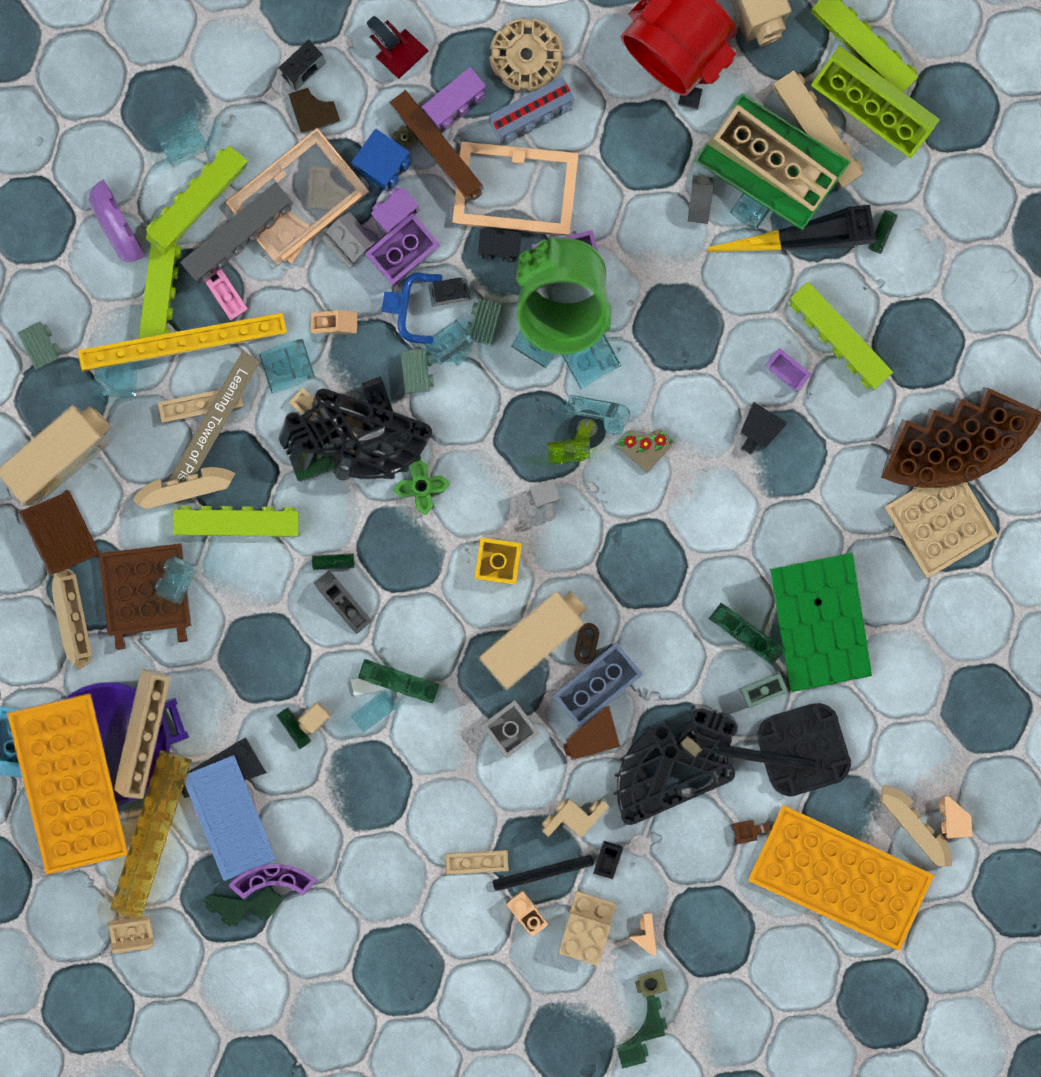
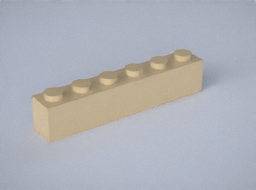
M793 70L775 82L772 89L801 131L851 161L836 182L841 190L862 176L863 172L861 170H863V167L857 159L854 160L850 155L852 151L846 142L842 143L838 137L840 132L836 126H831L828 122L829 116L824 108H819L816 104L817 98L811 90L808 91L804 86L806 82L800 73L796 74Z
M141 669L114 790L124 797L143 799L171 678L161 671Z

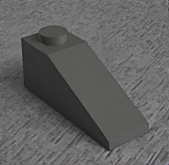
M330 570L314 582L319 592L356 634L372 622L371 618Z

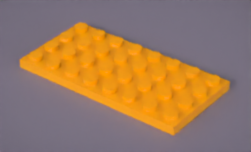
M88 693L7 712L46 875L127 856L128 851L91 694Z
M782 805L748 881L900 951L934 875Z

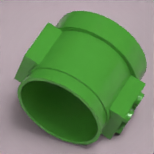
M551 237L540 241L536 247L522 252L518 257L516 280L523 288L518 300L517 321L526 339L539 349L555 354L578 353L593 346L605 332L610 330L612 306L608 301L606 293V265L602 256L595 248L577 239H554ZM566 281L582 285L594 294L580 302L558 303L543 297L536 291V288L551 282Z

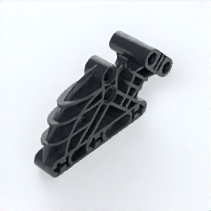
M323 388L316 392L312 402V409L307 410L303 415L297 412L287 414L278 439L283 449H287L286 454H291L289 460L298 471H307L314 458L321 459L322 456H331L339 453L334 468V475L339 480L345 481L350 478L394 479V474L408 472V466L413 462L421 460L420 454L429 442L432 428L427 423ZM340 407L355 411L357 413L363 414L364 416L343 410ZM315 411L319 414V416H315L314 420L311 421L310 417L313 415L312 413ZM349 425L367 430L368 432L355 437ZM332 439L334 440L338 449L333 450V448H328L330 447ZM398 441V442L404 443V445H403V446H400V445L394 444L393 442ZM347 448H351L355 452H350L347 450ZM377 450V451H380V452H383V453H386V454H389V455H386V456H385V455H382V454H379V453H376V452H373V451ZM341 466H346L349 470H345Z
M696 704L690 712L692 721L687 723L677 741L671 727L665 722H658L653 728L641 735L630 747L626 755L619 758L622 763L619 772L614 774L618 779L617 790L613 794L617 795L622 821L627 825H634L731 782L735 778V769L728 762V757H724V762L708 757L712 752L717 754V749L715 748L717 744L731 746V737L736 735L738 731L735 718L727 713H720L716 709L714 711L706 705ZM701 711L704 718L699 719L697 712ZM729 722L731 729L727 730L724 723ZM659 727H665L668 730V734L665 737L657 736L656 731ZM690 733L696 735L694 741L703 749L694 759L679 746L680 742ZM668 746L676 748L677 751L674 756H667L665 754V749ZM655 748H659V754L645 759ZM660 759L654 774L635 781L640 767ZM675 762L700 771L666 787ZM723 768L731 769L728 777L724 774L718 776L720 781L716 782L715 775L713 774L714 771L719 775L723 772ZM707 775L713 779L709 786L691 794H684L681 791L685 784ZM651 781L646 796L636 800L635 787ZM676 788H678L679 795L682 797L678 799V795L672 797L671 802L663 800L666 793H669V795L676 794ZM637 805H640L643 815L640 816V812L634 814L633 819H630L629 816L625 817L627 810L635 812L638 810Z

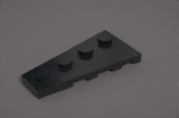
M245 737L185 774L235 755L244 780L266 774L267 772ZM182 776L175 779L174 782L183 797H190Z

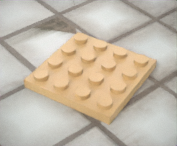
M967 482L942 488L917 487L884 507L926 578L998 537L997 532Z

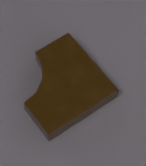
M308 88L288 94L301 134L340 122L334 101L325 102L318 100L311 94Z

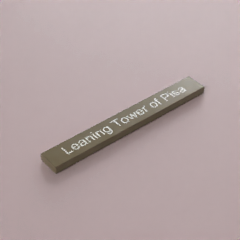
M244 351L241 352L169 480L178 479V482L186 480V476L197 474L259 365L260 360ZM180 500V501L173 502V503L179 505V503L181 502V500Z

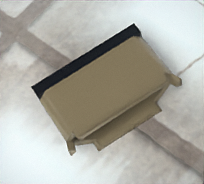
M688 736L679 744L693 759L703 750Z

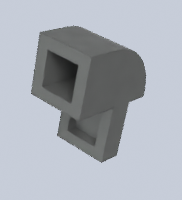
M693 175L688 222L708 224L714 178Z

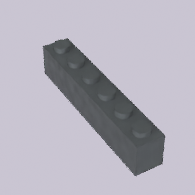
M276 182L273 183L180 263L198 284L201 282L206 283L212 278V273L216 269L221 270L229 263V258L242 253L245 249L244 246L248 242L253 243L260 237L259 233L265 228L268 230L275 225L276 219L280 215L285 216L292 210L291 206L294 203Z

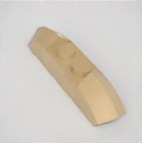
M207 467L201 468L202 476L200 477L198 474L186 476L184 481L178 482V479L166 481L165 486L158 479L144 486L134 496L133 501L144 509H149L227 489L236 473L223 468Z
M65 569L54 574L52 594L65 653L70 662L78 670H81L90 663L92 652L76 574L70 569Z
M882 785L880 802L936 866H952L951 852L946 839L941 833L934 837L935 831L929 824L926 823L924 825L919 820L921 815L914 807L909 808L913 800L907 794L894 787Z

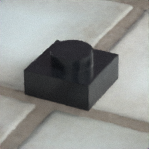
M694 87L687 96L680 95L678 106L698 110L703 89Z

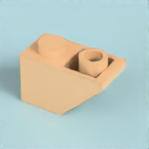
M943 795L942 800L939 801V811L943 813L944 820L940 822L941 834H945L946 838L973 837L971 815L949 796Z
M523 889L506 902V905L531 937L548 925Z

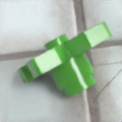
M420 460L414 462L410 467L413 480L399 481L393 491L402 498L415 495L416 509L427 515L433 507L430 493H444L450 482L441 475L428 478V465ZM424 483L426 485L425 490L420 491L418 485Z

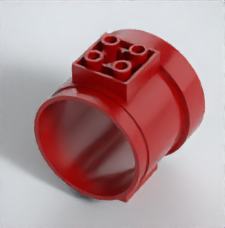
M640 0L627 14L633 22L621 34L624 46L652 77L679 95L687 96L697 84H713L720 77L719 73L723 69L728 68L734 61L732 58L736 53L728 43L731 38L736 36L737 28L728 13L715 0Z

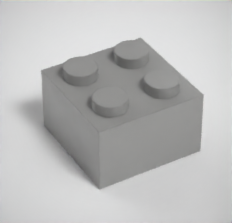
M516 700L482 724V727L506 759L540 734Z

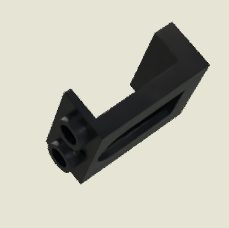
M308 39L278 68L283 73L281 76L297 91L326 62L323 54Z

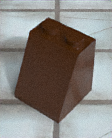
M608 705L566 738L567 743L563 744L566 757L570 756L571 760L620 747L611 710Z

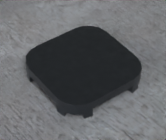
M822 703L804 705L765 718L759 725L757 741L760 751L817 761L815 771L764 763L769 781L778 793L788 797L797 796L843 781L849 774L851 758L849 757L838 716L828 705Z

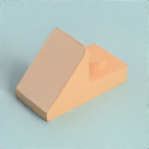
M643 912V918H639L640 929L641 931L645 930V933L629 935V938L651 955H657L652 913Z

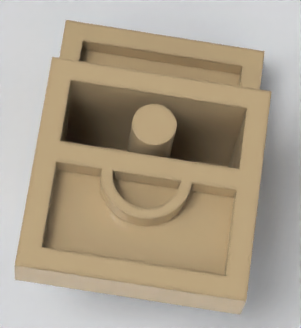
M571 798L567 801L563 799L556 806L558 811L555 815L549 814L542 822L544 826L542 831L549 837L563 821L582 838L608 809L609 805L603 799L600 801L595 800L588 808L590 813L587 814Z
M576 891L558 954L598 966L611 928L610 923L616 903Z

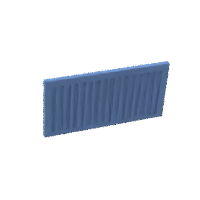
M235 755L189 774L182 775L223 881L276 860Z

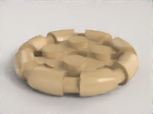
M518 18L506 23V27L501 31H497L490 45L492 53L489 59L496 77L499 76L503 80L502 83L516 91L529 90V92L548 85L550 80L558 76L563 65L562 53H564V49L558 34L551 30L550 25L535 18L533 20ZM524 28H532V34H524ZM510 33L515 36L511 41L507 39ZM543 35L549 39L545 43L540 38ZM524 49H529L533 53V56L528 60L523 59L520 55ZM500 50H506V57L500 56ZM547 52L554 53L553 59H547ZM508 66L513 70L509 75L505 71V68ZM542 68L547 71L544 76L538 73ZM521 75H530L529 82L521 81Z

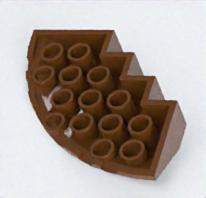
M983 387L975 405L956 398L948 416L929 408L921 426L902 419L893 438L881 478L897 484L921 488L955 486L980 478L1005 464L1010 457L1023 447L1024 443L1033 435L1040 424L1041 411L990 388Z

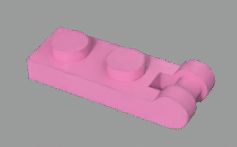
M216 269L212 275L218 274L220 278L214 282L210 279L206 284L232 321L246 312L248 308L223 270Z

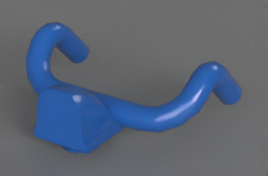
M413 273L404 281L402 293L384 291L381 312L398 314V330L403 339L412 343H433L434 339L432 336L409 333L406 328V316L412 284L415 281H441L443 279L441 274Z

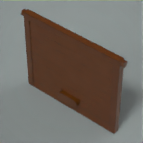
M68 489L61 495L19 512L50 576L93 557L99 558L100 552Z

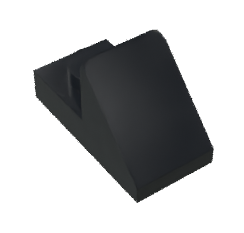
M381 376L361 383L369 404L393 411Z
M603 841L593 874L613 879L624 846Z

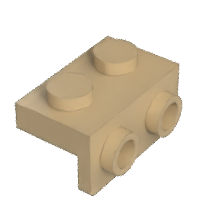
M150 915L108 922L113 954H124L134 950L144 951L154 947V933Z

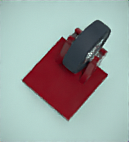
M373 16L366 22L373 32L369 36L370 39L381 50L375 57L398 79L429 52L409 31L404 29L399 33L388 20L382 23L376 16Z

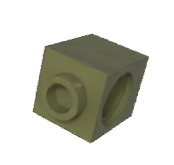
M662 969L637 975L638 980L635 981L638 993L642 992L643 997L668 991ZM649 978L656 980V986L652 989L645 987V981Z

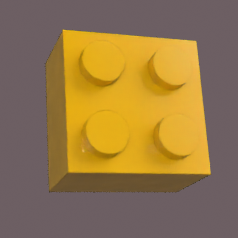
M480 537L475 579L516 585L522 543Z

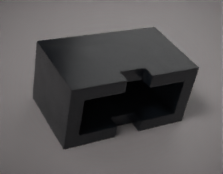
M480 229L478 256H482L483 260L493 261L494 257L503 258L504 262H515V259H518L520 256L522 232L505 231V235L497 234V230Z

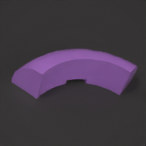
M101 180L90 191L89 202L109 242L122 261L131 262L145 257L105 180Z
M269 864L244 872L228 886L243 899L253 891L270 885L285 886L303 896L317 879L296 867Z

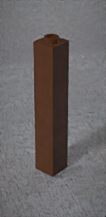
M404 90L390 101L392 109L467 202L471 199L474 201L479 198L484 189L482 183L411 95Z

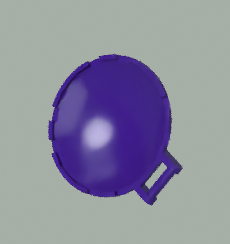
M100 682L79 688L64 699L88 693L91 694L116 804L122 805L137 799L124 797L114 790L137 689L121 683ZM176 698L165 700L163 710L169 709L177 734H170L164 714L162 713L144 794L151 789L163 774L169 757L170 744L189 738L188 731L184 729L176 706L178 704Z

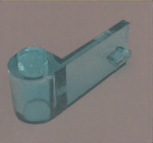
M576 395L570 396L564 408L565 413L604 420V428L612 435H619L624 431L631 414L628 407L623 404Z

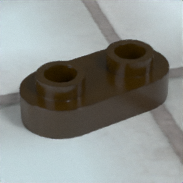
M592 623L583 624L578 632L574 656L581 664H588L595 657L599 629ZM587 629L592 630L593 635L591 637L585 636ZM582 650L588 651L589 654L586 658L581 656Z

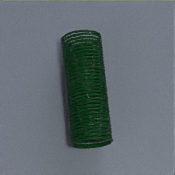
M888 210L883 211L875 230L877 243L875 245L869 244L868 249L882 254L898 215Z
M346 553L343 555L331 554L330 556L329 554L312 555L313 570L354 568V553H348L347 556Z
M287 707L276 716L289 732L288 734L297 744V747L301 749L312 742V740L297 726L300 723L293 716L294 714L289 707Z

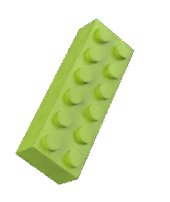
M841 46L833 53L811 84L813 88L910 159L940 121L939 118Z

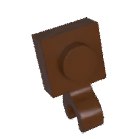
M752 819L733 823L737 844L758 840L757 834L771 831L769 822L754 825V820Z

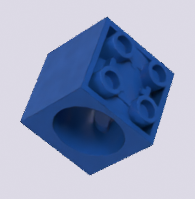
M376 128L352 161L355 170L387 192L390 188H395L400 180L399 174L402 171L406 172L412 163L408 150Z

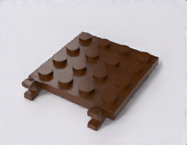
M182 543L99 553L108 636L115 637L116 650L126 649L124 634L177 628L178 642H187L186 627L192 626Z

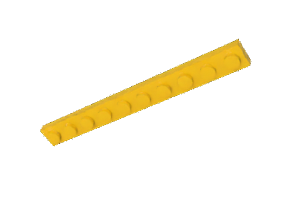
M283 313L80 349L77 352L81 372L285 335L287 330Z

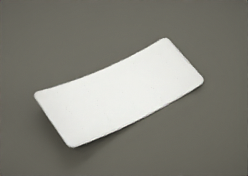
M389 672L351 680L355 696L393 687Z

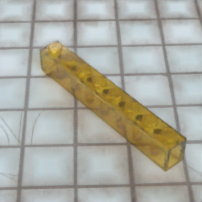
M161 750L110 907L111 910L122 916L142 918L192 759L181 754Z

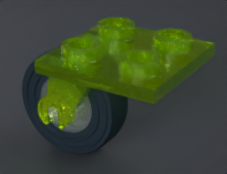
M589 411L575 415L569 424L571 440L547 443L549 463L562 464L570 460L580 462L590 458V449L600 445L605 438L606 425L604 420L598 414Z

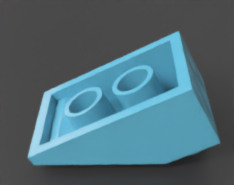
M0 706V775L23 778L7 712L19 709Z

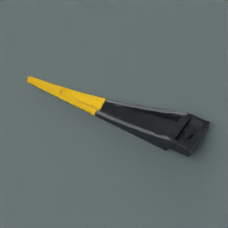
M870 205L850 206L810 220L803 230L790 226L762 235L710 246L708 252L836 249L876 244Z

